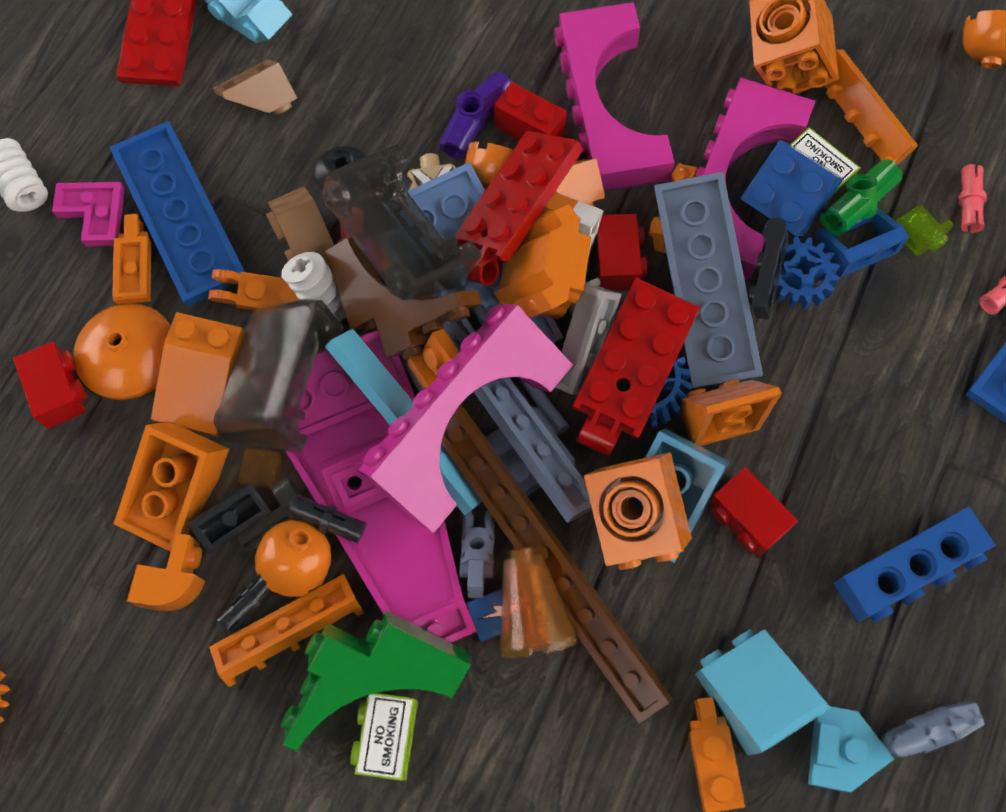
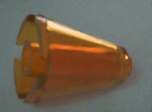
M533 547L511 550V558L504 559L500 634L502 656L508 658L529 657L535 651L544 650L546 654L575 645L576 633L542 553H534Z

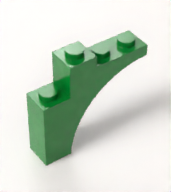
M389 611L386 612L382 621H374L367 634V642L328 623L322 634L316 632L306 648L305 654L309 655L308 671L310 673L301 688L300 694L303 695V698L297 707L291 706L282 721L281 728L285 729L283 745L298 751L307 736L327 716L340 707L369 694L396 689H418L439 693L452 698L471 666L467 651Z

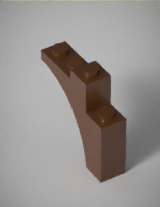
M347 237L325 251L350 330L365 328L368 333L378 329L387 358L402 356L403 361H405L409 357L423 354L422 349L425 347L432 332L443 329V323L448 320L449 322H456L469 317V310L482 304L478 290L458 291L443 297H436L413 289L398 278L386 265L372 237Z

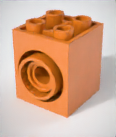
M825 0L749 1L754 66L767 86L795 94L811 88L822 87L827 83L839 80L833 17Z
M671 452L602 467L584 475L606 566L618 564L619 570L629 569L641 565V560L655 557L656 562H664L678 558V553L684 551L692 536ZM633 497L638 498L642 502L644 511L639 510L634 505Z

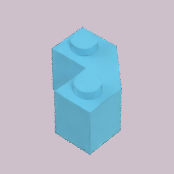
M204 0L208 4V10L215 18L222 20L225 24L256 43L269 40L293 15L281 0Z

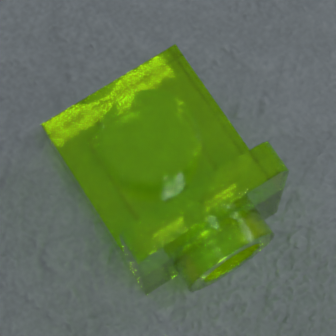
M921 204L896 220L909 236L906 244L917 256L928 249L934 252L942 247L949 240L947 233L954 225L950 220L940 225Z

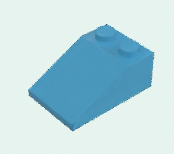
M665 428L658 432L646 457L671 452L690 532L692 533L730 462ZM633 497L634 505L639 510L644 511L642 502L638 498ZM677 558L670 561L675 563Z

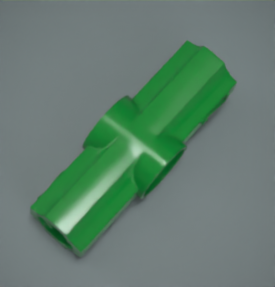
M884 158L866 174L852 176L846 181V192L821 214V224L825 226L829 234L840 236L843 232H847L859 219L873 217L878 212V202L902 180V170L898 168L895 161Z

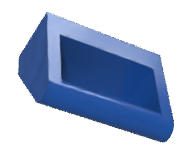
M878 208L876 215L867 219H859L848 231L872 222L880 236L849 249L835 238L836 235L829 234L825 227L816 230L815 237L819 244H825L823 249L825 254L830 252L835 254L831 263L839 264L837 274L841 278L899 253L909 238L904 228Z

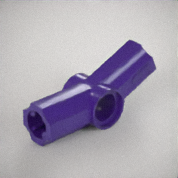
M494 72L475 90L465 91L457 97L456 110L439 143L440 149L449 157L457 160L459 158H466L469 143L473 142L477 133L484 128L486 118L494 112V104L511 83L505 74Z

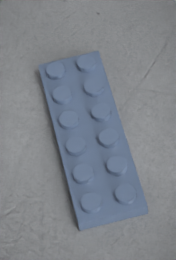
M718 172L654 185L674 295L701 307L683 343L688 369L691 373L692 389L719 385L731 380L741 381L762 377L763 371L724 173Z

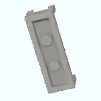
M587 284L584 285V291L576 302L562 353L573 366L555 388L572 395L579 394L612 327L622 294L596 285L595 287Z

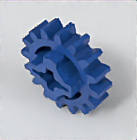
M794 236L791 245L787 243L784 259L789 257V261H785L782 266L776 291L779 294L777 298L778 303L787 299L789 300V308L793 309L796 303L799 302L803 309L806 310L810 306L811 301L816 306H819L823 302L824 297L829 298L834 291L833 287L836 286L840 278L835 275L839 269V264L830 263L835 255L833 252L826 254L822 252L825 246L824 243H820L815 247L812 245V238L808 237L805 243H800L798 236ZM819 280H822L818 287L812 288L813 284H817Z

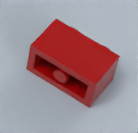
M511 82L494 104L495 128L517 140H520L526 131L563 137L566 131L567 111Z
M637 214L602 215L597 235L595 236L597 277L601 281L600 287L612 291L630 290L635 278L641 279V277L647 276L646 256L640 257V247L644 246V227L638 226Z
M52 341L13 358L32 416L47 429L87 412L83 399L87 398V394L82 383L74 377L73 370L77 368L68 350H61Z
M746 467L717 491L708 503L712 508L711 513L721 525H728L738 535L736 537L738 543L751 554L754 552L759 558L798 522Z

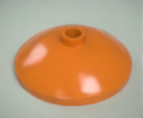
M120 304L99 312L83 327L75 343L73 359L79 378L91 391L112 400L134 399L151 392L157 386L164 342L171 327L170 323L155 309L141 304ZM122 338L118 345L113 346L117 339Z

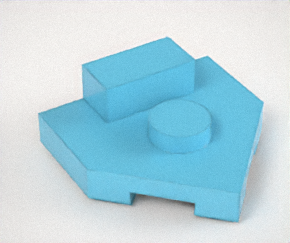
M829 706L830 709L814 719L808 785L852 792L893 761L894 758L858 711Z

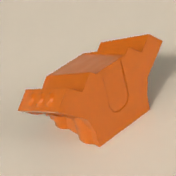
M570 204L555 211L550 210L544 213L542 217H538L509 262L503 261L499 289L493 292L501 304L518 305L529 318L541 315L558 320L565 315L571 304H575L578 301L581 293L584 291L591 236L578 232L580 219Z

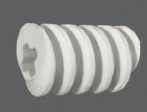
M0 139V195L10 209L18 212L31 211L45 203L48 191L43 186L36 170L32 168L25 152L21 150L20 144L14 139Z
M304 252L296 255L285 264L282 270V278L286 283H289V287L293 292H296V296L309 309L310 314L316 318L319 325L332 326L340 323L346 317L331 269L320 254Z

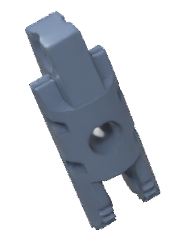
M471 510L468 514H463L459 575L460 577H468L469 598H483L484 578H493L495 519L489 510H486V515L484 516L485 528H472L474 526V515Z
M966 701L941 706L925 714L908 719L904 725L884 733L880 741L890 754L892 753L897 757L904 758L917 753L925 754L956 742L985 724L977 704Z

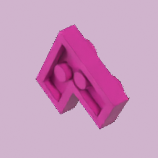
M121 182L56 183L52 212L57 218H84L81 241L85 247L114 246V238H117L118 234H120L125 187Z

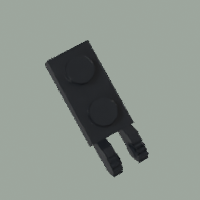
M778 216L766 221V228L763 230L766 249L765 253L760 252L758 255L756 272L759 273L757 285H751L748 296L749 305H752L755 317L770 320L789 236L785 220L778 218Z

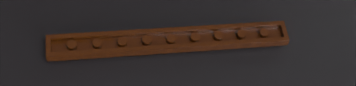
M460 404L449 420L441 444L640 724L669 704L673 698L467 411Z

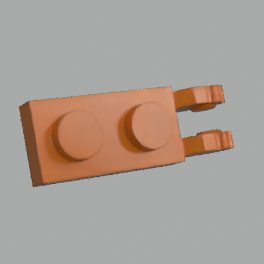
M215 269L212 272V278L215 281L239 286L237 294L223 290H210L209 300L236 305V308L305 317L306 307L296 296V292H293L289 287V283H286L283 278L246 272L239 274L223 269Z

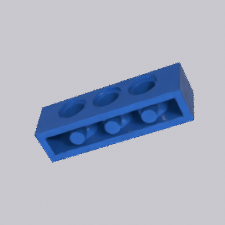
M967 507L846 574L833 584L858 623L868 617L875 623L894 612L890 605L901 599L907 605L925 595L921 587L933 582L937 588L957 577L953 569L964 564L966 569L969 570L988 559L984 552L996 545L970 507ZM941 543L951 548L953 558L944 555L941 550ZM910 560L916 561L921 566L922 576L912 572L909 566ZM878 577H882L890 583V594L883 592L879 588Z

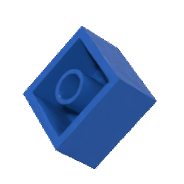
M779 140L741 199L770 219L778 216V218L785 220L786 230L795 236H805L844 179L796 147Z

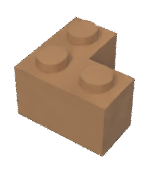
M303 186L269 201L268 205L272 212L267 213L266 216L278 240L286 239L290 249L284 251L288 261L298 254L315 252L320 254L329 266L325 251L334 246V243L313 197Z

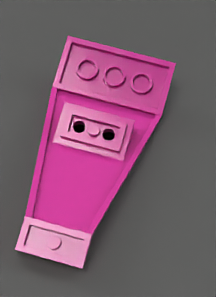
M378 329L359 336L413 401L415 398L402 362L399 356L386 357ZM326 349L254 378V383L281 445L315 501L327 507L330 504L337 507V511L367 522L363 536L358 544L341 536H336L384 616L389 611L450 643L477 632L462 596L445 521L434 533H431L419 526L358 471L364 464L363 458L372 447L380 445L388 436L390 425L331 353ZM352 476H357L361 479L360 484L356 487H351L347 484L348 479Z

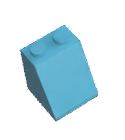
M751 629L731 641L735 647L724 655H722L719 649L700 660L704 668L695 673L709 697H713L714 705L720 714L725 716L727 725L747 756L764 752L830 709L826 701L765 629L756 635L753 634Z

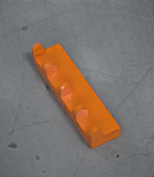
M836 49L839 80L825 85L827 88L826 94L830 99L837 101L846 113L844 118L847 122L853 123L864 137L863 143L866 147H872L881 161L884 158L893 160L898 166L918 147L917 143L846 52Z
M342 574L210 646L217 673L229 688L235 685V677L254 666H257L259 670L266 668L265 660L289 647L294 652L301 648L299 641L323 628L325 629L328 623L332 625V623L352 612L357 617L364 614L345 575Z

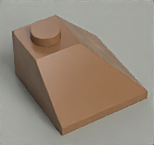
M268 59L213 88L214 92L224 99L267 113L274 112L275 115L292 107L290 102L297 99L279 62Z

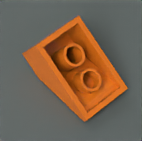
M176 312L164 342L151 414L152 421L158 423L170 421L190 431L214 437L219 436L252 345L242 327Z
M731 380L721 384L719 389L706 392V389H697L687 394L688 397L683 398L680 405V415L689 441L703 446L760 430L782 394L780 388L755 380L741 383L739 380Z
M170 421L146 425L114 525L171 552L176 533L188 535L191 530L188 522L199 516L218 483L229 448Z

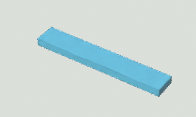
M354 329L335 337L325 346L389 425L397 418L405 416L413 407L412 399ZM441 444L440 471L443 483L451 498L457 503V507L466 515L482 500Z

